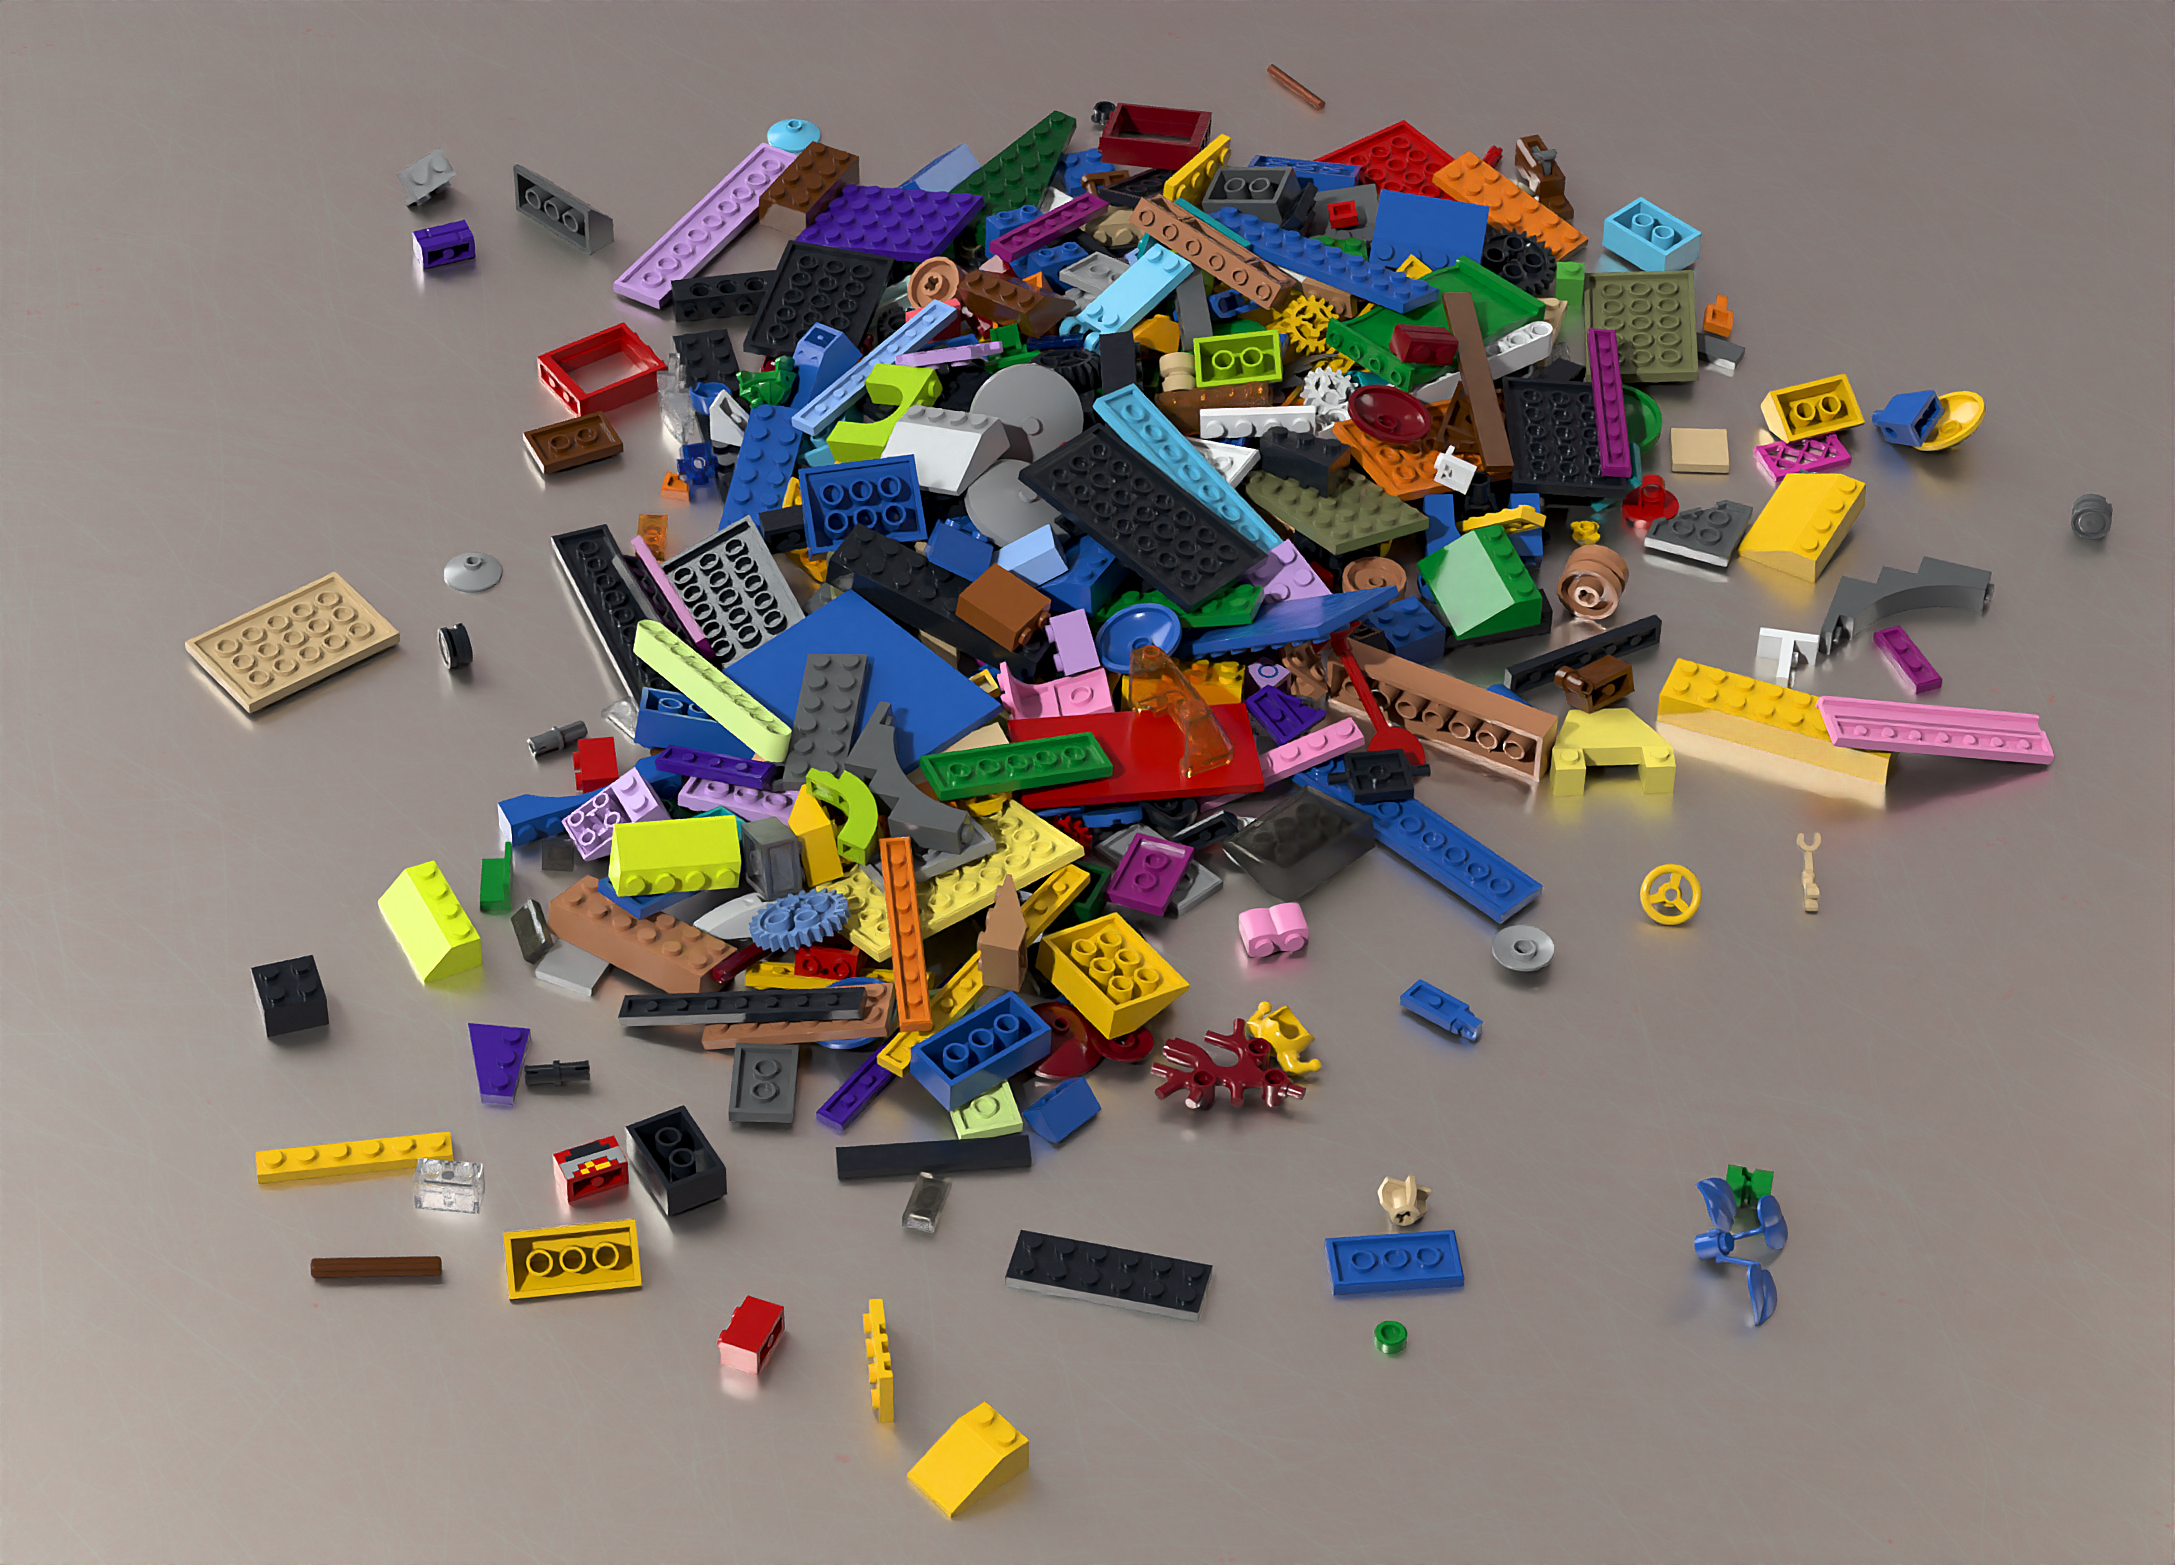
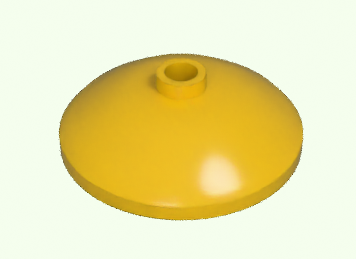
M1970 391L1953 392L1938 397L1945 411L1922 446L1912 447L1923 451H1940L1964 442L1980 427L1985 417L1986 405L1982 397Z

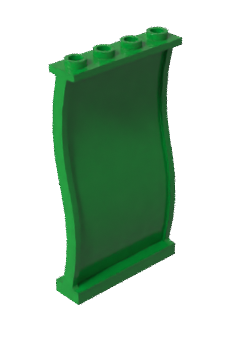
M1463 255L1457 258L1454 266L1438 269L1417 279L1426 281L1428 285L1439 289L1438 300L1404 314L1379 305L1371 311L1349 321L1339 322L1332 317L1328 321L1325 343L1400 390L1410 393L1413 385L1433 380L1458 367L1456 356L1451 366L1416 364L1415 362L1412 364L1402 363L1397 358V355H1394L1389 350V343L1397 324L1445 327L1449 331L1442 303L1443 292H1471L1484 347L1509 332L1532 322L1543 321L1546 304Z

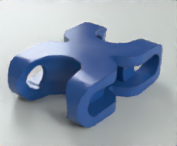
M1235 289L1206 297L1211 322L1255 310L1261 306L1251 299L1249 305H1246L1243 301V294ZM1174 307L1173 316L1175 322L1178 323L1176 308Z

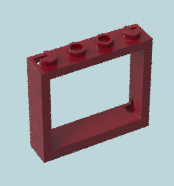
M1118 103L1115 111H1110L1109 120L1106 121V128H1103L1102 137H1099L1098 153H1102V163L1179 171L1207 147L1211 136L1212 112ZM1123 131L1186 137L1191 138L1189 144L1123 138L1121 135Z

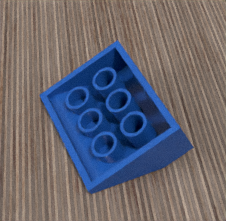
M1255 155L1248 167H1293L1301 191L1311 182L1318 188L1317 192L1358 186L1362 166L1263 155Z
M1381 189L1369 262L1382 264L1386 269L1393 272L1398 270L1410 254L1430 268L1432 272L1454 266L1457 258L1463 255L1480 264L1490 206Z
M914 454L798 469L809 562L826 560L828 551H836L857 523L910 549L915 547L917 541L926 543L928 538Z
M1089 535L1069 540L1063 547L1068 571L1034 589L1052 600L1050 610L1069 613L1084 608L1086 617L1092 618L1131 573L1132 569Z

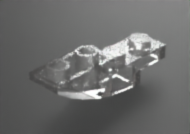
M669 353L668 371H657L659 410L663 422L672 436L682 446H688L689 435H694V418L690 417H695V410L690 400L689 389H685V382H681L686 381V365H681L680 353Z

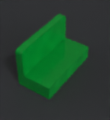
M505 842L504 858L482 859L480 910H511L514 869L512 842Z

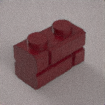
M1397 324L1389 343V350L1394 355H1397V358L1402 363L1413 364L1415 362L1416 364L1451 366L1459 341L1445 327Z

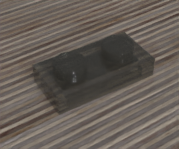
M530 899L510 919L524 960L534 965L554 946L540 903Z
M920 1172L903 1213L902 1226L934 1233L952 1188V1178Z

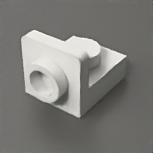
M1450 445L1445 454L1440 452L1433 467L1438 470L1434 481L1466 494L1477 466L1452 456L1455 447Z

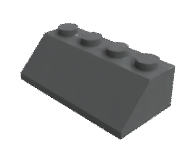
M519 164L513 166L516 210L589 255L614 241L613 219L538 173Z

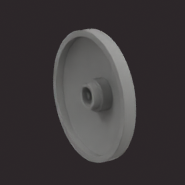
M1036 364L1013 365L992 375L976 393L969 412L1000 418L1010 447L997 460L1013 459L1032 464L1058 448L1061 443L1068 442L1081 434L1083 430V410L1074 388L1054 370Z
M1013 459L996 460L965 489L964 502L971 521L982 534L988 536L990 541L1001 548L1049 523L1063 547L1071 538L1068 533L1054 523V518L1061 515V513L1018 480L1020 470L1030 465V463Z

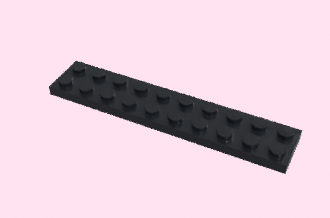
M727 329L672 336L673 348L689 400V388L693 387V390H695L699 382L704 384L711 382L723 383L731 389L733 399L750 415L751 408L748 407V403L740 396V381L736 376L740 369ZM690 400L724 510L741 447L711 440L710 417L702 416L694 410Z
M607 524L551 536L552 547L637 712L639 713L643 687L682 693L633 652L638 622L648 620V618L612 563L615 555L622 554Z

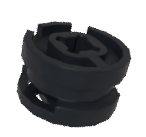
M462 623L453 625L452 629L447 627L438 629L439 648L448 669L456 667L457 663L460 662L463 664L473 662L470 639Z

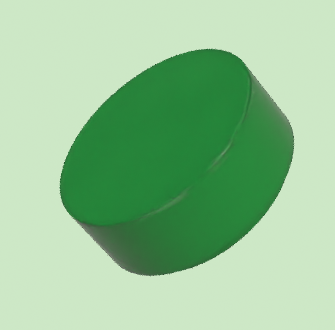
M1384 1321L1378 1324L1374 1330V1344L1384 1353H1398L1406 1347L1407 1330L1399 1322Z

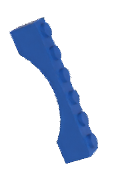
M661 753L639 759L634 767L652 785L660 799L670 800L678 797L682 790L681 774L656 770L655 760ZM606 787L576 796L541 797L524 794L498 802L499 825L508 841L512 842V848L565 832L567 830L561 821Z

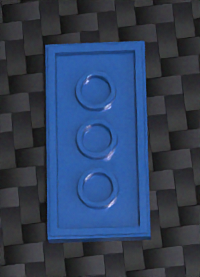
M1455 1230L1325 1238L1324 1247L1333 1295L1464 1286V1274Z

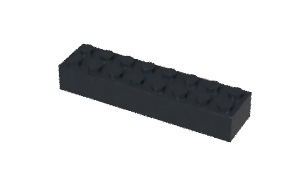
M857 523L829 559L825 583L843 592L852 589L877 609L1000 671V663L1006 662L1012 676L1026 684H1034L1053 658V655L1057 653L1055 642L1049 643L1045 627L1042 629L1038 628L1033 632L1030 640L1025 645L1020 644L1013 652H1010L955 615L959 595L973 583L972 581L929 562L926 556L860 523Z

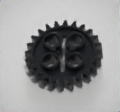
M1502 228L1500 234L1494 229L1491 230L1490 236L1485 233L1481 266L1533 297L1534 293L1541 296L1543 289H1549L1550 283L1554 281L1557 265L1555 264L1556 257L1551 256L1552 249H1544L1545 241L1537 243L1535 242L1536 235L1528 238L1526 237L1527 231H1523L1520 235L1517 234L1515 228L1512 229L1511 233H1507L1505 228Z

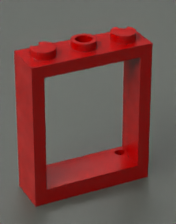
M624 322L537 356L539 380L576 418L598 411L607 413L668 388V366ZM621 351L642 371L588 394L567 374Z

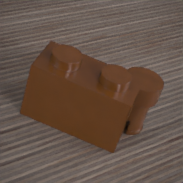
M1609 654L1578 670L1569 666H1563L1558 669L1554 677L1555 685L1565 691L1566 703L1588 714L1635 691L1632 666Z

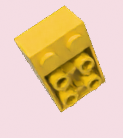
M804 784L799 791L788 820L789 829L797 836L798 842L802 843V853L799 854V859L805 872V882L810 888L843 877L841 864L846 863L845 857L838 855L835 838L838 837L839 832L835 821L830 820L827 808L825 806L822 807L820 799L807 794L806 784Z

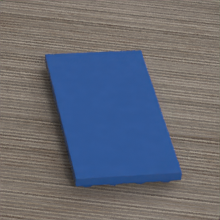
M1394 585L1261 604L1252 624L1197 627L1183 634L1177 649L1171 656L1179 660H1184L1190 656L1191 660H1196L1207 656L1208 653L1211 654V657H1217L1227 653L1229 650L1234 655L1244 652L1248 648H1251L1252 652L1260 651L1271 645L1272 649H1277L1288 645L1289 642L1292 643V646L1305 644L1311 639L1314 644L1324 642L1331 638L1329 633L1345 631L1351 627L1350 622L1366 620L1370 617L1369 612H1378L1390 607L1389 602L1397 598L1399 592L1397 586Z

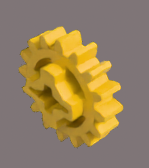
M1302 295L1296 301L1293 300L1288 304V308L1281 314L1285 318L1280 322V326L1286 327L1282 334H1288L1290 338L1288 346L1297 345V353L1305 349L1307 356L1313 354L1314 351L1317 355H1321L1325 350L1328 351L1331 346L1325 343L1328 321L1332 317L1337 320L1339 314L1332 315L1330 311L1334 306H1324V298L1316 302L1314 295L1309 296L1307 300ZM1304 310L1302 314L1295 317L1298 311ZM1322 334H1325L1323 340L1317 341Z

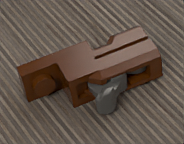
M1538 134L1519 138L1516 142L1514 164L1522 177L1529 181V188L1536 193L1534 199L1563 220L1573 219L1574 209L1564 195L1566 177L1555 161L1557 151L1555 149L1548 150Z

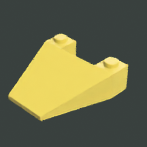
M1628 708L1598 709L1591 714L1582 710H1569L1552 749L1550 780L1553 796L1583 795L1586 766L1638 764L1643 794L1673 793L1676 763L1672 745Z

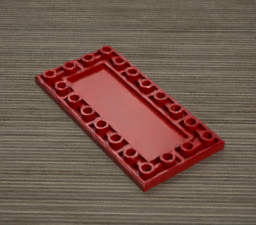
M1245 703L1007 720L1010 743L1092 732L1113 765L1112 776L1075 781L1068 784H1054L1040 788L1020 789L1022 806L1027 809L1068 808L1078 805L1130 803L1143 800L1159 801L1169 798L1221 796L1223 794L1235 793L1250 794L1252 792L1264 791L1265 783Z

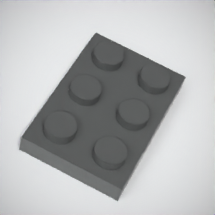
M735 1043L728 1111L729 1121L793 1123L799 1045Z

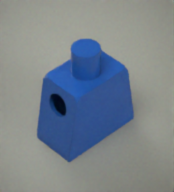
M1934 390L1899 394L1890 400L1884 410H1876L1873 413L1872 422L1875 427H1880L1888 442L1921 447L1945 411Z

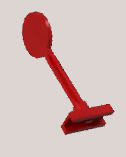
M1352 621L1349 623L1351 626L1349 629L1338 633H1329L1331 638L1324 642L1316 644L1312 642L1311 646L1316 655L1333 648L1336 656L1340 657L1377 732L1369 742L1367 752L1403 748L1405 757L1412 766L1424 765L1425 754L1422 744L1415 735L1406 729L1388 726L1351 651L1353 648L1348 637L1358 628L1360 622Z

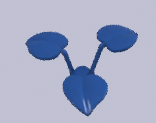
M1713 1177L1699 1181L1695 1185L1704 1197L1715 1229L1708 1230V1233L1699 1234L1695 1237L1694 1247L1696 1254L1701 1260L1716 1258L1717 1263L1728 1262L1748 1266L1747 1283L1755 1326L1761 1325L1774 1312L1777 1306V1290L1773 1277L1767 1269L1761 1270L1759 1262L1727 1255L1734 1250L1735 1240L1763 1232L1766 1244L1770 1249H1781L1787 1242L1788 1228L1780 1205L1774 1196L1769 1194L1762 1196L1757 1206L1758 1218L1762 1226L1731 1235L1729 1231L1734 1224L1732 1217L1737 1211L1736 1199L1731 1186L1721 1178Z

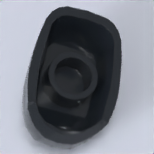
M1192 797L1169 798L1159 801H1136V806L1142 807L1143 818L1169 832L1176 834L1196 822L1198 806Z

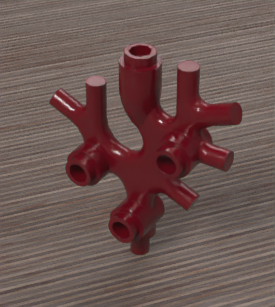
M1241 1018L1233 1021L1232 1035L1225 1036L1208 1030L1204 1039L1206 1043L1235 1053L1238 1057L1236 1065L1231 1067L1218 1066L1201 1047L1176 1037L1174 1040L1167 1039L1162 1055L1167 1057L1168 1062L1194 1070L1192 1072H1183L1154 1062L1151 1068V1074L1168 1080L1155 1089L1158 1099L1164 1100L1180 1089H1188L1190 1094L1185 1103L1193 1109L1197 1106H1209L1215 1099L1216 1086H1225L1230 1090V1103L1236 1107L1243 1104L1244 1090L1248 1088L1261 1089V1098L1269 1106H1279L1288 1096L1303 1100L1306 1088L1293 1084V1079L1287 1078V1074L1283 1070L1277 1068L1269 1069L1270 1043L1263 1038L1248 1040L1245 1035L1246 1022Z

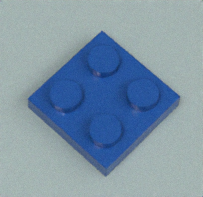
M1092 148L1087 151L1065 154L1056 174L1070 197L1087 192L1082 188L1080 182L1083 175L1116 171L1113 164L1102 163V153H1098V148ZM1096 186L1098 191L1100 188H1103V186Z

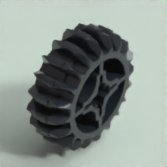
M1068 347L1066 349L1057 348L1054 351L1048 350L1046 353H1040L1028 362V364L1041 365L1054 370L1070 383L1076 393L1092 390L1102 382L1100 355L1088 349H1079L1078 347L1075 349H1069Z

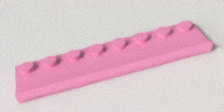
M1823 695L1816 703V707L1821 711L1832 744L1837 747L2051 765L2055 758L2045 731H2041L2038 721L2040 718L2038 714Z

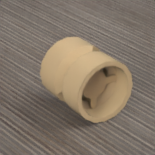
M1185 352L1169 353L1162 356L1159 360L1160 376L1165 379L1161 383L1162 399L1169 403H1186L1195 400L1198 397L1196 378L1194 377L1196 376L1195 356Z

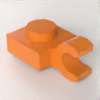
M1717 294L1715 304L1707 305L1704 311L1703 330L1729 337L1732 331L1734 312L1726 310L1727 296Z

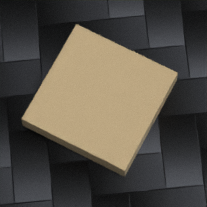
M1670 428L1673 472L1729 473L1727 429Z

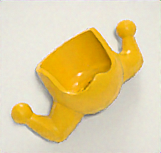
M1268 1001L1260 1002L1258 1010L1246 1021V1034L1254 1038L1267 1040L1271 1045L1270 1055L1277 1059L1282 1069L1288 1075L1297 1076L1308 1071H1319L1322 1067L1319 1059H1312L1309 1063L1300 1062L1299 1053L1315 1041V1038L1301 1025L1288 1006H1283L1270 1013L1272 1010L1271 1003Z

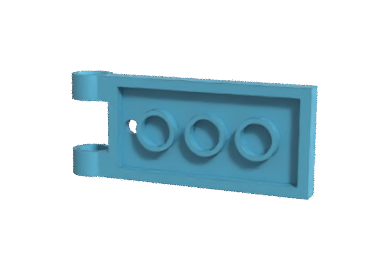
M1156 243L1077 317L1065 318L1059 326V333L1068 341L1076 343L1083 338L1086 331L1089 329L1093 330L1094 332L1085 338L1084 349L1095 351L1100 355V344L1094 349L1099 341L1100 334L1129 331L1194 271V268L1189 261ZM1075 325L1074 330L1070 333L1071 328Z

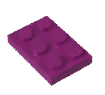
M1136 833L1104 892V901L1163 916L1194 858V848Z

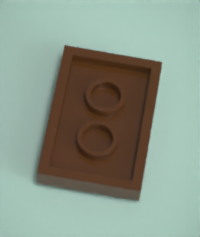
M603 411L523 432V441L544 474L624 452L623 442Z

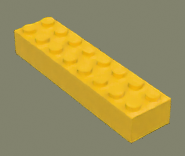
M1681 658L1677 659L1659 695L1657 721L1883 785L1886 784L1900 752L1833 746L1821 711L1816 707V703L1821 697Z

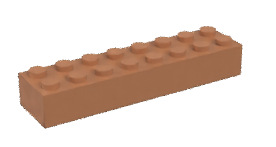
M1348 638L1353 648L1351 651L1389 726L1406 729L1413 735L1536 782L1541 780L1551 766L1552 749L1557 737V716ZM1333 650L1328 656L1326 684L1328 692L1326 693L1325 701L1369 718L1340 657H1337Z

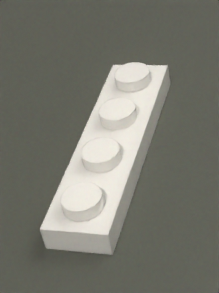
M1315 405L1200 409L1201 439L1261 437L1268 429L1275 426H1283L1289 431L1297 433L1308 432L1315 435Z

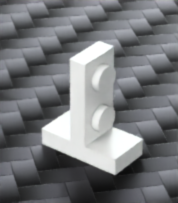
M1760 627L1756 657L1779 660L1776 685L1793 689L1795 671H1790V669L1796 670L1797 662L1815 665L1819 635Z

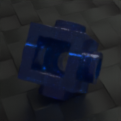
M710 442L682 445L679 448L680 459H676L678 475L683 476L684 482L691 481L692 486L708 484V479L713 478L715 471L719 470L717 454H712ZM694 461L699 462L701 468L695 467Z

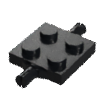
M1403 748L1346 753L1343 759L1345 772L1327 773L1328 786L1346 784L1351 790L1354 804L1414 798L1413 778L1430 777L1431 770L1429 764L1412 766L1406 759Z

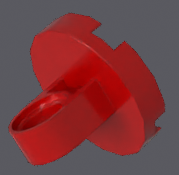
M1655 474L1644 476L1642 478L1643 484L1627 493L1626 499L1622 501L1621 511L1623 518L1626 521L1627 518L1633 521L1634 527L1648 531L1654 519L1665 517L1666 520L1677 518L1679 514L1678 499L1665 489L1664 479Z

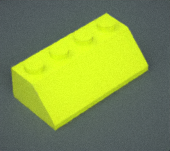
M734 815L614 824L608 876L618 897L736 888L739 885L741 855L737 823Z
M432 860L405 869L378 900V903L424 984L483 965L481 938L436 862Z

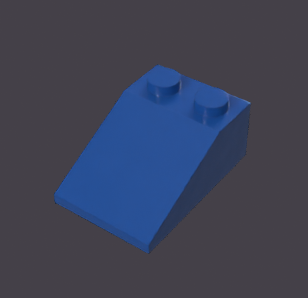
M947 518L946 522L938 519L924 548V553L929 562L974 582L989 568L994 548L988 542L989 537L975 530L972 534L961 530L963 527L961 523Z

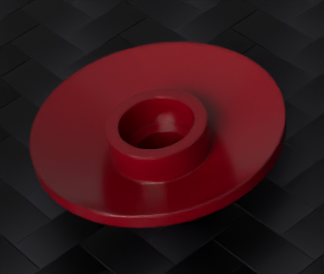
M1142 1025L1133 1032L1110 1040L1095 1026L1091 1032L1093 1047L1101 1055L1115 1061H1140L1149 1056L1153 1050V1037Z

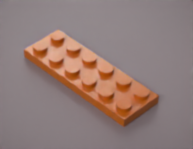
M1467 151L1433 174L1432 183L1455 200L1490 206L1487 223L1500 233L1502 228H1505L1507 233H1511L1512 229L1515 228L1517 234L1520 235L1523 231H1527L1526 237L1528 238L1536 235L1535 242L1537 243L1545 241L1544 249H1552L1551 256L1556 257L1555 264L1567 261L1588 244L1589 238L1470 151Z

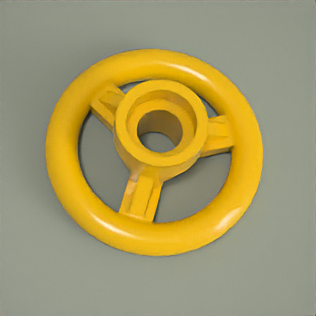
M1664 864L1653 869L1645 877L1640 890V899L1645 912L1651 919L1664 925H1679L1692 918L1699 909L1702 890L1697 877L1689 869L1677 864ZM1672 873L1670 882L1662 884L1658 888L1657 893L1649 895L1652 883L1659 876ZM1682 876L1689 882L1692 888L1693 896L1690 906L1682 900V890L1679 887ZM1668 889H1673L1676 893L1675 898L1671 901L1665 897V892ZM1660 902L1666 907L1676 906L1682 914L1666 916L1656 911L1652 904Z

